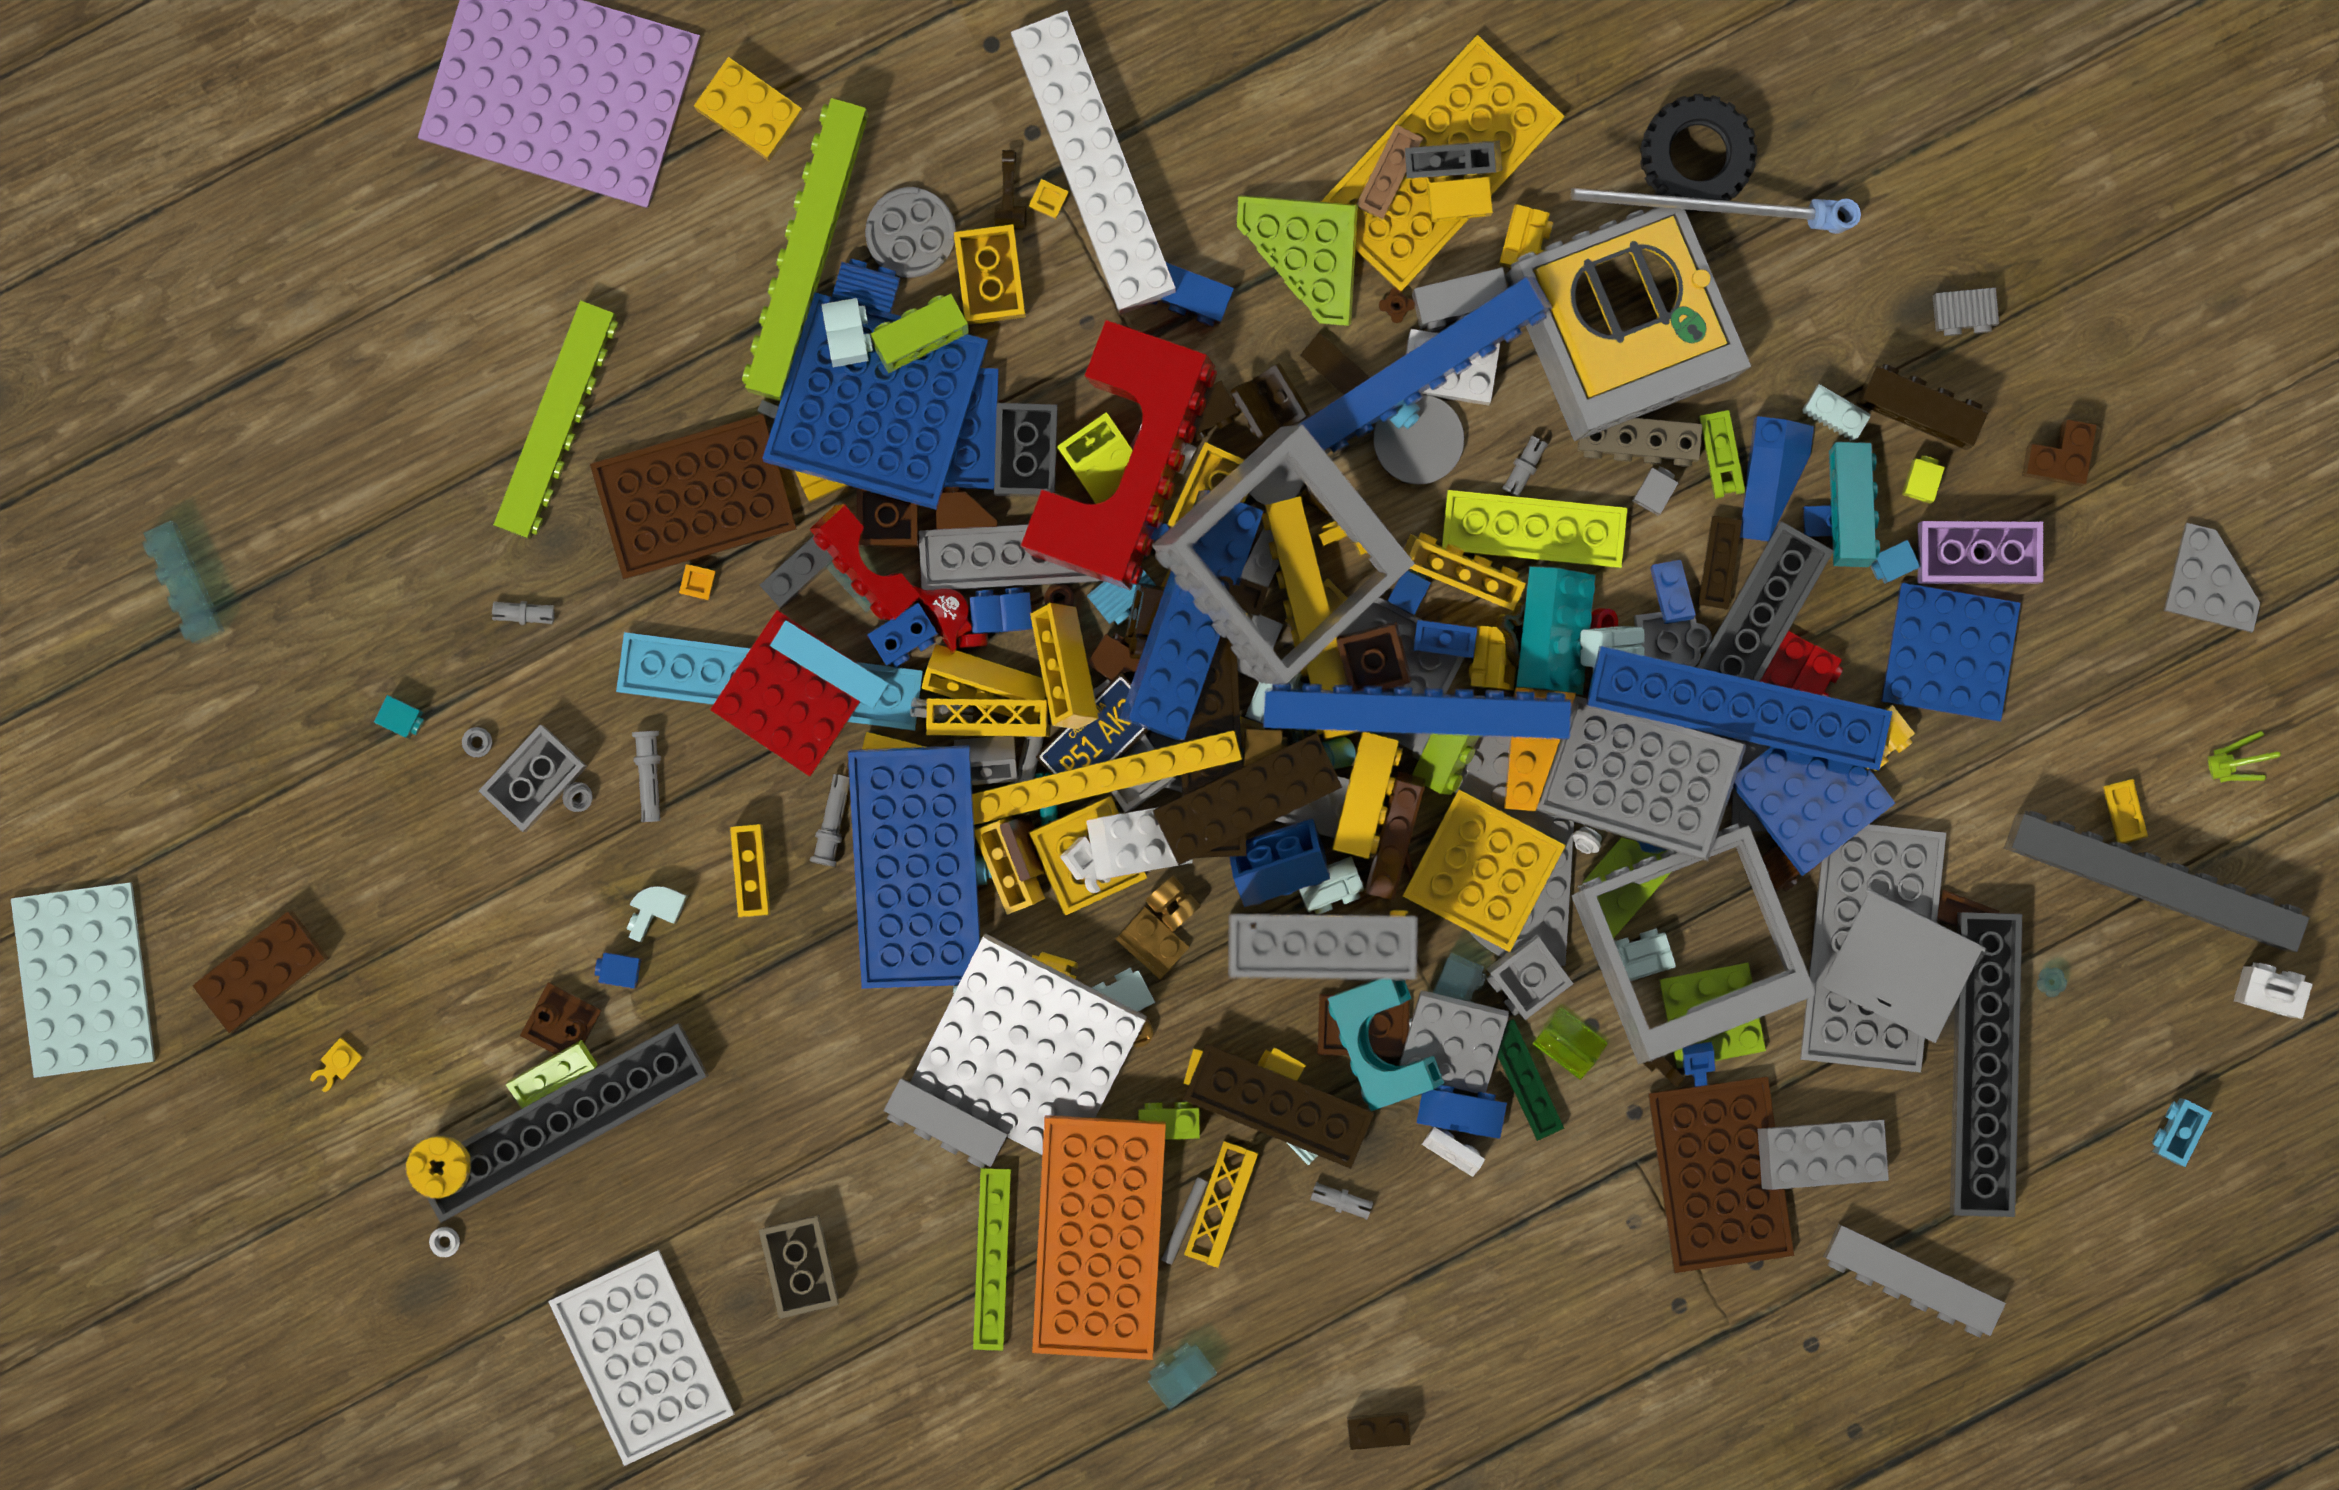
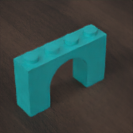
M1375 979L1327 998L1330 1015L1336 1020L1340 1030V1041L1347 1048L1351 1058L1352 1072L1355 1076H1358L1361 1084L1362 1098L1369 1105L1371 1111L1425 1093L1444 1084L1434 1055L1406 1065L1396 1066L1381 1060L1374 1053L1370 1045L1368 1032L1373 1017L1380 1011L1412 999L1404 979Z

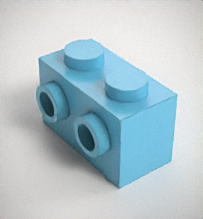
M2179 1098L2177 1103L2173 1101L2165 1116L2169 1120L2164 1130L2160 1128L2152 1141V1145L2155 1146L2153 1152L2179 1166L2186 1167L2212 1112L2186 1099Z

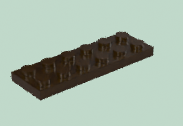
M1314 733L1152 810L1179 866L1343 787L1318 734Z
M1208 1044L1204 1047L1183 1100L1349 1169H1352L1374 1115L1369 1110Z

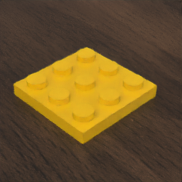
M1110 795L1028 832L1064 915H1068L1147 879L1145 872L1112 877L1108 883H1101L1096 879V883L1101 890L1091 893L1085 886V878L1076 880L1060 858V855L1078 838L1086 837L1090 842L1087 820L1119 814Z

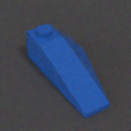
M1760 416L1754 419L1741 515L1740 538L1769 542L1810 457L1814 426Z

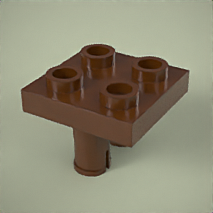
M548 982L520 1036L553 1054H557L580 1040L585 1044L602 1010Z

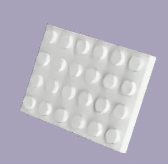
M659 1250L548 1301L624 1466L735 1414Z

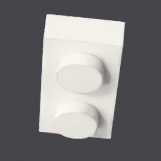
M1434 1127L1422 1143L1423 1146L1472 1177L1485 1161L1480 1156L1478 1150L1469 1145H1462L1454 1140V1136L1444 1129Z

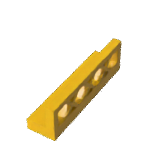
M927 699L926 735L1050 737L1051 725L1047 724L1048 701ZM934 705H946L954 715L946 723H934ZM952 705L963 706L958 711H956V709ZM969 705H975L984 714L976 723H968L960 715ZM982 706L992 707L988 711H986ZM998 706H1006L1014 714L1005 724H998L990 715ZM1012 706L1022 707L1016 712ZM1029 706H1040V724H1028L1020 714ZM956 718H958L962 723H952V722H953ZM988 718L993 724L981 723ZM1017 718L1022 724L1011 723Z
M1223 1141L1184 1255L1203 1261L1216 1268L1219 1267L1258 1156L1257 1152ZM1227 1149L1244 1154L1240 1167L1228 1172L1223 1161ZM1222 1166L1225 1171V1174L1218 1177L1220 1168ZM1238 1172L1236 1180L1233 1182L1230 1175ZM1228 1177L1232 1185L1231 1194L1218 1200L1213 1190L1215 1183ZM1212 1194L1216 1202L1208 1205ZM1228 1200V1203L1224 1211L1221 1206V1203ZM1217 1205L1223 1216L1221 1223L1208 1228L1203 1218L1205 1211ZM1202 1223L1205 1228V1231L1198 1234V1231ZM1218 1229L1214 1240L1211 1232ZM1205 1234H1208L1213 1244L1209 1257L1192 1251L1195 1240Z

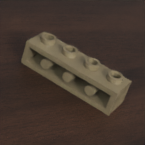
M1634 418L1578 440L1577 452H1584L1585 458L1602 459V454L1614 455V460L1632 461V457H1644V463L1662 464V459L1674 460L1673 465L1691 467L1692 462L1699 461L1702 424Z

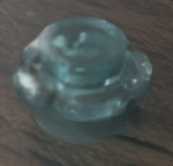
M2045 968L2039 973L2040 978L2037 980V987L2040 992H2045L2046 996L2055 997L2059 995V992L2065 990L2067 980L2064 978L2063 971L2059 968ZM2050 979L2054 980L2053 985L2049 984Z

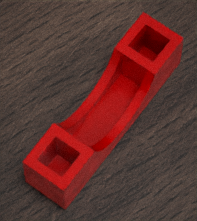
M845 504L834 505L809 529L814 534V542L822 550L828 551L833 557V565L841 573L847 574L852 580V588L860 596L867 598L871 603V611L879 619L895 620L920 597L919 593L902 573L881 576L866 567L859 553V539L864 528L863 525Z

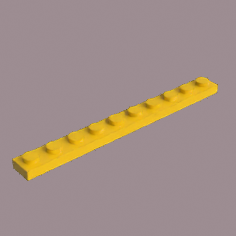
M1236 730L972 794L974 825L1242 760Z

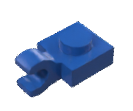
M1712 1042L1683 1047L1682 1055L1685 1075L1692 1074L1695 1087L1707 1085L1706 1072L1715 1071Z

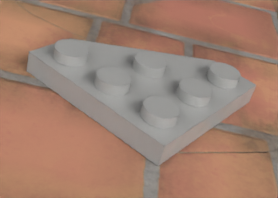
M2185 523L2164 611L2253 632L2260 601L2217 530Z

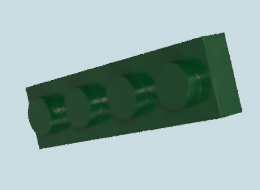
M1514 1019L1507 1021L1497 1057L1535 1139L1539 1141L1565 1128Z

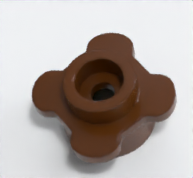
M1396 287L1391 289L1390 295L1386 299L1379 302L1380 311L1386 312L1394 323L1402 322L1403 316L1415 307L1414 301L1405 297L1402 291L1400 292ZM1398 302L1400 306L1395 308L1394 303Z

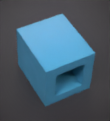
M1908 540L1879 553V557L1870 565L1876 579H1882L1884 584L1920 567Z

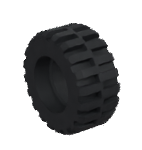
M1694 94L1692 97L1682 96L1677 98L1676 101L1665 105L1648 125L1640 147L1641 170L1645 172V180L1648 186L1651 185L1654 188V194L1730 201L1735 198L1750 180L1749 178L1754 172L1756 165L1757 145L1754 143L1755 134L1753 128H1749L1746 116L1743 113L1739 114L1735 110L1736 106L1732 103H1724L1720 101L1721 97L1714 95L1711 97H1704L1703 94ZM1690 126H1706L1718 133L1724 141L1726 147L1725 164L1722 170L1711 179L1705 181L1689 180L1679 174L1672 164L1670 157L1672 141L1681 130ZM1685 209V211H1688V212H1694V211H1695V210Z

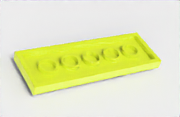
M1447 490L1442 547L1446 548L1448 544L1465 550L1464 553L1622 568L1627 508Z

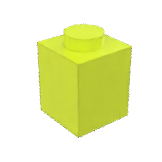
M1922 455L1921 459L1916 458L1912 460L1902 495L1929 504L1933 503L1945 467L1938 465L1939 460Z

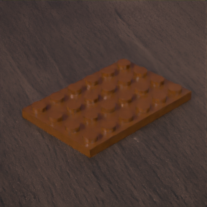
M764 414L590 464L623 580L797 530L779 466L765 463L762 459L770 436Z
M1768 1076L1648 1093L1674 1273L1794 1256L1785 1190L1762 1189L1758 1129L1775 1127Z

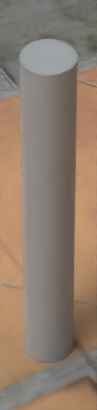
M1197 1177L1163 1254L1162 1261L1173 1264L1208 1181Z

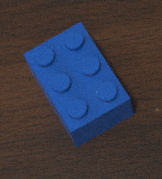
M1313 818L1247 839L1246 856L1229 857L1233 879L1244 907L1253 904L1258 905L1268 899L1289 895L1296 890L1308 886H1317L1323 881L1331 879L1324 846Z

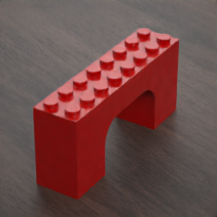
M1105 320L1085 377L1094 388L1140 404L1143 413L1141 429L1120 485L1116 492L1106 501L1093 505L1083 504L1046 490H1041L1021 543L1023 549L1031 556L1130 591L1134 584L1138 585L1143 573V568L1140 567L1144 556H1149L1154 540L1151 539L1155 528H1159L1163 521L1164 511L1161 510L1165 499L1170 500L1174 491L1175 483H1172L1176 471L1180 472L1184 465L1185 455H1183L1186 443L1190 444L1194 438L1196 427L1193 425L1197 415L1201 416L1205 409L1206 399L1204 395L1207 387L1211 388L1217 376V371L1214 370L1215 365L1206 354Z

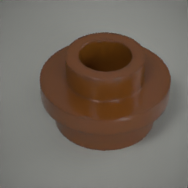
M1054 584L1047 589L1044 596L1045 605L1055 603L1053 600L1054 596L1061 593L1065 596V602L1061 605L1073 606L1074 594L1068 586Z

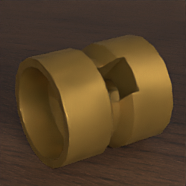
M1174 875L1145 899L1155 912H1162V920L1172 932L1201 908V905L1191 894L1185 895L1183 893L1185 887ZM1174 900L1180 906L1176 911L1170 906Z

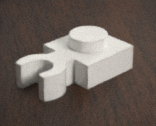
M1080 837L1060 855V858L1076 880L1085 878L1087 890L1091 893H1096L1101 889L1096 883L1097 877L1091 844L1086 837ZM1106 878L1099 881L1101 883H1108L1111 879Z

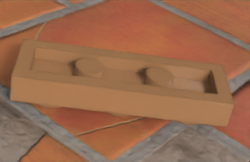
M1398 125L1395 126L1356 204L1359 209L1383 220L1406 174L1405 148L1419 147L1423 139L1422 137Z

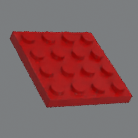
M776 610L710 710L811 777L861 702L770 646L786 620L842 654Z

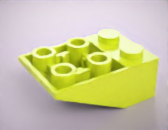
M1107 412L1057 446L1058 451L1095 504L1106 501L1116 492L1132 453L1128 442Z

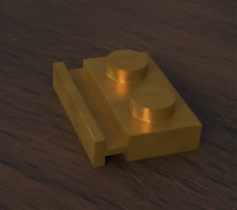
M1146 907L1116 938L1122 946L1160 980L1189 949L1188 945Z

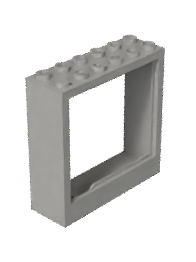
M1303 425L1280 427L1152 545L1157 552L1156 558L1164 567L1170 568L1174 572L1176 583L1183 590L1189 591L1195 598L1193 601L1195 606L1203 614H1208L1214 621L1212 625L1217 633L1229 639L1233 644L1231 649L1235 655L1241 660H1246L1252 667L1250 672L1253 677L1260 683L1264 682L1265 684H1287L1415 564ZM1286 459L1351 541L1360 542L1371 556L1369 560L1378 571L1286 657L1280 660L1259 635V629L1196 554L1191 545Z
M1735 824L1717 832V838H1715L1709 857L1734 847L1737 848L1785 972L1690 1008L1687 1015L1652 1029L1648 1028L1596 896L1632 882L1642 884L1702 859L1668 850L1660 854L1662 859L1657 861L1656 856H1652L1634 864L1633 871H1629L1627 866L1606 875L1607 881L1602 882L1599 877L1577 886L1579 892L1572 895L1638 1064L1661 1057L1816 995L1749 826L1740 829L1739 824Z

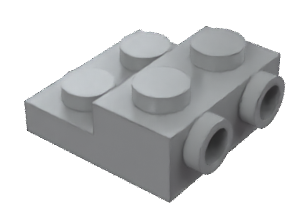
M1535 935L1513 953L1511 951L1506 953L1486 968L1491 974L1486 978L1497 993L1502 990L1508 997L1504 1003L1514 1016L1519 1013L1525 1020L1573 985V982L1538 935Z

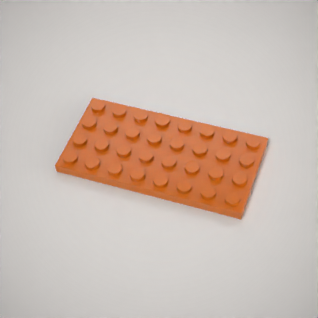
M1045 1115L1032 1353L1153 1360L1166 1122Z

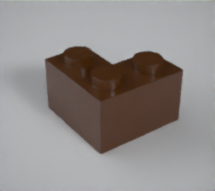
M2072 420L2062 422L2057 448L2036 444L2027 446L2022 476L2080 487L2086 485L2097 425Z

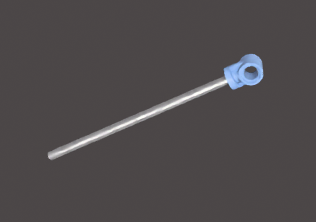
M1572 188L1571 199L1578 201L1808 219V225L1811 229L1828 230L1834 234L1842 233L1858 224L1861 217L1859 206L1850 199H1841L1839 201L1813 199L1808 208ZM1838 210L1844 214V222L1839 219Z

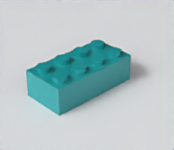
M1529 568L1517 687L1571 692L1583 695L1586 666L1581 664V649H1583L1581 646V631L1590 629L1596 575L1560 568Z

